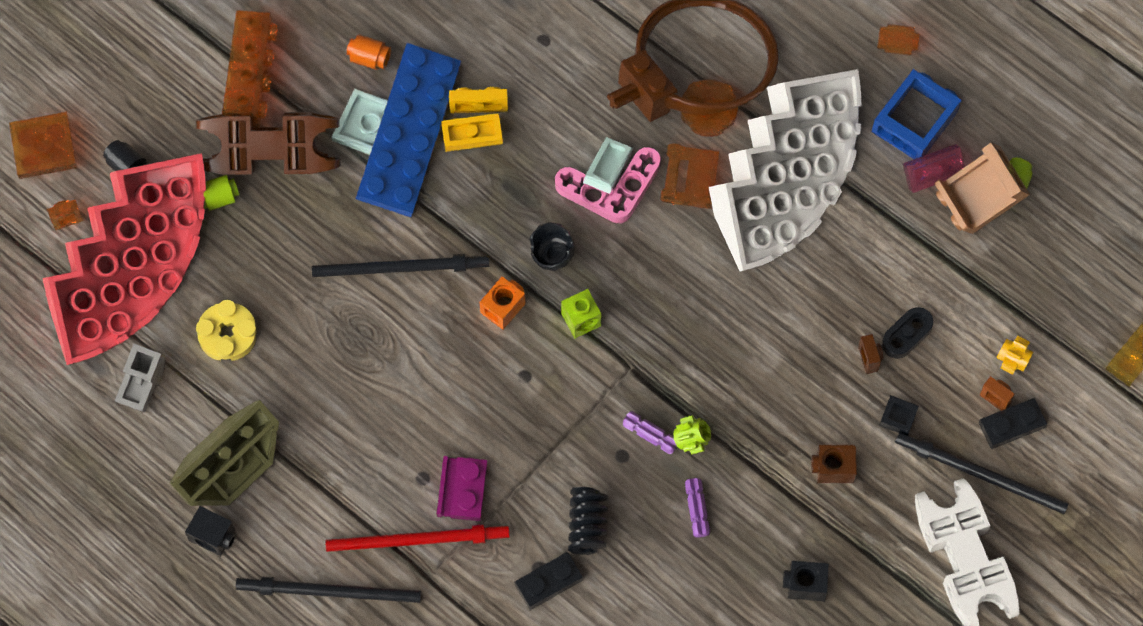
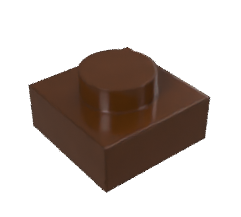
M873 334L862 336L858 349L866 374L878 372L881 360H884L880 343H875Z

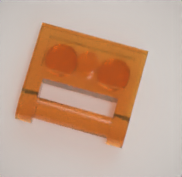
M675 143L669 144L666 152L669 159L665 188L661 190L660 200L669 204L712 209L709 187L715 186L719 151L688 148ZM680 159L689 160L684 193L676 190Z

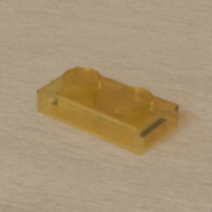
M1143 323L1106 367V370L1129 387L1143 371Z

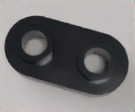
M921 307L908 310L885 332L882 340L883 351L889 357L895 359L907 356L930 334L933 327L931 313ZM919 322L922 328L916 329L912 323ZM898 341L902 347L895 348L892 346V342Z

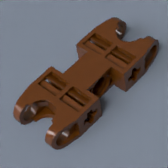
M285 112L282 116L283 127H253V113H223L196 120V129L208 130V133H212L220 139L222 145L221 151L218 154L212 155V158H203L204 170L223 175H251L255 170L254 160H284V174H314L339 168L341 166L340 158L328 157V154L319 151L315 144L316 135L325 132L326 129L340 127L339 118L314 112Z

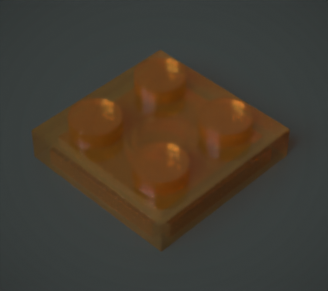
M67 112L9 122L19 179L77 168Z

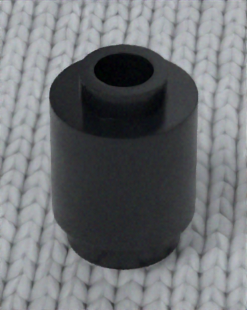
M119 140L110 143L103 153L106 164L114 171L143 166L147 163L146 159L130 145Z

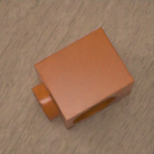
M502 276L479 302L480 313L504 330L526 304L523 287L516 281L510 280L509 282ZM502 297H508L512 300L507 305H501L497 302Z

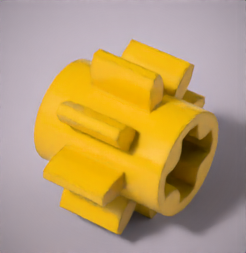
M1018 335L1014 342L1006 339L997 356V359L1003 361L1000 369L1012 375L1016 369L1024 372L1034 353L1027 349L1030 342Z

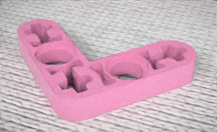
M646 147L640 149L610 194L587 184H584L581 188L586 174L571 167L562 168L556 173L555 188L560 195L611 222L624 223L631 217L658 173L660 155L653 148ZM648 157L652 158V164L646 166L643 175L640 173L642 160L646 161ZM569 177L573 178L574 185L568 184L567 187L563 186V180H568ZM630 179H635L641 183V188L637 191H629L626 189L625 183ZM577 187L581 188L580 194H577ZM596 189L602 196L597 201H589L585 197L586 192ZM622 196L626 198L624 211L620 210L618 214L614 213V206L618 207L622 201Z

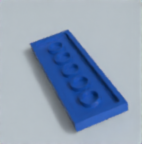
M409 43L406 44L356 200L408 217L412 216L440 130L441 121L448 105L449 91L453 89L461 64L460 60Z

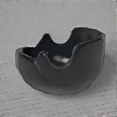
M548 222L540 225L530 236L531 256L534 262L544 270L556 271L567 266L574 256V240L561 224Z

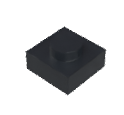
M890 395L879 426L908 435L919 406Z

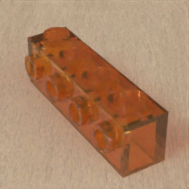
M236 10L222 114L253 113V127H260L261 118L265 119L267 114V102L263 101L264 92L269 93L270 75H267L268 66H273L274 50L270 49L271 41H276L277 24H273L271 13Z

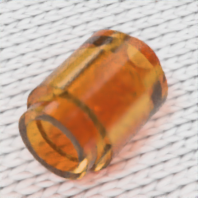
M888 24L887 27L880 26L877 49H884L886 53L911 56L912 50L918 51L920 33H914L915 27L893 24Z

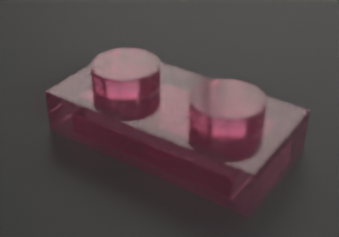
M956 144L903 163L908 188L912 193L934 186V183L938 180L946 181L965 167L961 148Z

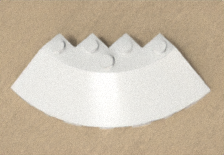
M858 69L789 81L767 87L772 115L748 120L753 148L728 154L734 182L709 187L715 219L739 271L762 266L785 252L794 249L800 241L810 236L822 223L820 218L828 205H835L842 193L840 187L844 183L847 173L851 172L857 150H854L861 128V124H858L859 107L862 106Z

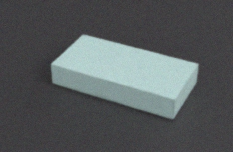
M606 137L587 171L583 183L610 194L630 158L633 148Z

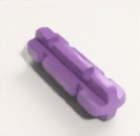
M633 411L626 415L623 420L625 428L632 432L635 430L638 436L655 446L660 445V449L668 454H672L675 451L677 445L673 435H666L663 429L646 419L641 420V416Z
M691 478L686 480L685 488L686 494L689 495L687 500L691 522H694L692 523L693 535L696 538L706 537L710 533L709 522L706 521L708 516L704 494L702 493V481L700 478Z

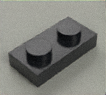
M1032 398L980 419L979 425L990 448L994 449L1046 428L1047 422L1035 398Z
M566 552L514 581L529 610H532L582 582L583 576L569 553Z

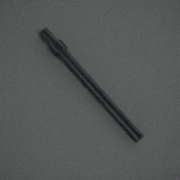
M453 254L452 258L313 265L312 277L454 269V272H465L466 268L489 267V255L465 257V254Z
M899 432L896 438V444L917 452V456L926 460L928 457L1059 513L1065 514L1069 503L934 447V443L926 439L920 441Z
M263 576L261 579H236V590L260 592V595L273 596V593L421 603V591L276 581L274 577Z

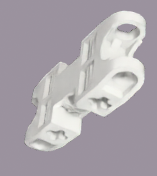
M963 478L954 481L957 498H955L956 504L950 508L939 507L933 499L929 500L925 492L916 494L915 505L919 527L930 553L944 548L954 570L953 574L945 577L943 586L952 608L964 626H979L976 614L979 612L978 604L986 601L995 603L1000 610L1004 609L1009 619L1019 616V603L1015 583L1004 557L989 561L979 536L987 534L991 525L980 499L970 484Z

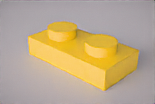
M462 87L449 91L450 113L508 112L507 89L487 87L484 90H472Z
M499 113L441 121L445 152L503 144Z

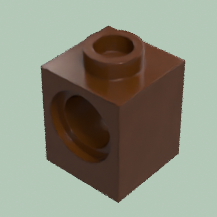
M819 445L817 454L812 455L811 470L812 473H817V483H854L857 474L856 445ZM830 459L837 460L841 467L832 469L827 466L826 461Z

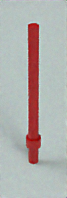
M472 525V529L325 540L326 552L462 541H473V544L485 543V540L510 538L509 526L484 528V525Z

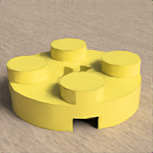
M223 300L219 304L208 308L196 325L198 341L202 350L215 360L231 359L233 361L241 359L255 345L257 328L253 315L247 308L231 300ZM232 326L233 336L224 335L221 337V328Z

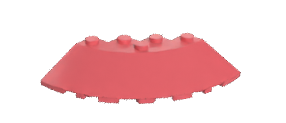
M202 153L110 173L116 202L87 208L94 237L65 243L71 272L42 278L66 365L95 357L129 339L139 329L147 325L160 312L159 310L166 304L171 295L175 293L198 247L199 235L204 220L205 198L203 193L206 191V180Z

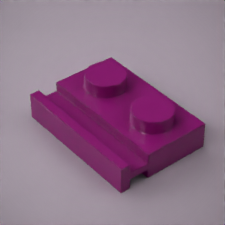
M443 456L437 517L442 518L444 516L451 519L481 521L487 460L461 457L448 458V456Z

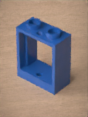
M913 69L875 118L872 133L920 163L958 113L961 99L958 98L954 91L948 88L944 89L936 84L929 75L919 73ZM911 88H914L945 108V111L924 138L890 117Z

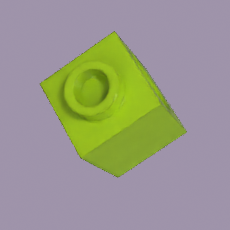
M589 289L561 301V314L574 339L601 327V312Z

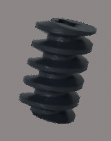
M575 487L570 490V494L573 497L570 499L572 509L569 512V517L572 520L569 522V529L572 532L568 537V540L571 542L568 546V551L576 555H591L596 553L598 549L607 546V542L598 540V537L607 535V530L599 528V525L607 524V518L600 517L599 514L608 512V507L600 505L599 502L607 501L608 495L590 487Z

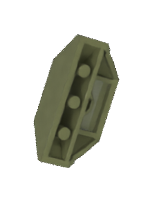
M260 400L229 416L182 460L170 481L171 486L190 506L230 505L273 464L279 421Z

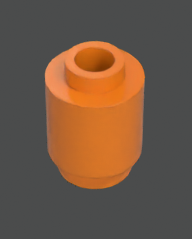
M357 35L355 39L349 41L347 55L350 56V62L375 70L378 68L385 69L390 59L391 47L386 46L385 42Z

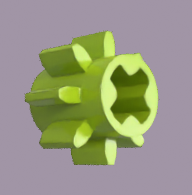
M693 415L680 419L681 424L676 425L673 433L677 447L684 450V452L690 451L691 455L705 451L704 446L708 445V442L711 440V430L707 422L701 420V418L695 419Z

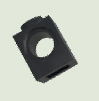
M201 506L197 509L185 531L188 541L219 556L222 555L225 549L229 550L236 538L235 528L231 520Z
M791 561L789 570H784L783 588L788 589V599L825 602L829 563ZM806 575L812 579L813 584L802 586L798 583L797 578Z

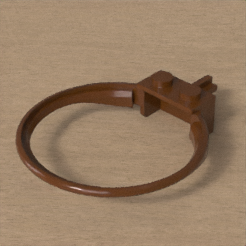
M669 0L654 9L642 23L637 36L635 55L621 61L618 83L622 88L608 94L607 99L610 101L612 109H618L633 101L649 122L668 114L671 109L688 114L705 115L739 107L759 96L772 82L779 60L776 39L767 23L756 12L738 1ZM709 6L730 11L749 22L762 37L768 54L765 75L754 90L730 102L701 103L679 97L675 94L677 93L676 87L646 52L648 39L655 26L667 15L688 7Z

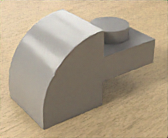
M133 344L123 370L125 376L115 402L145 413L156 385L159 386L163 375L164 355Z

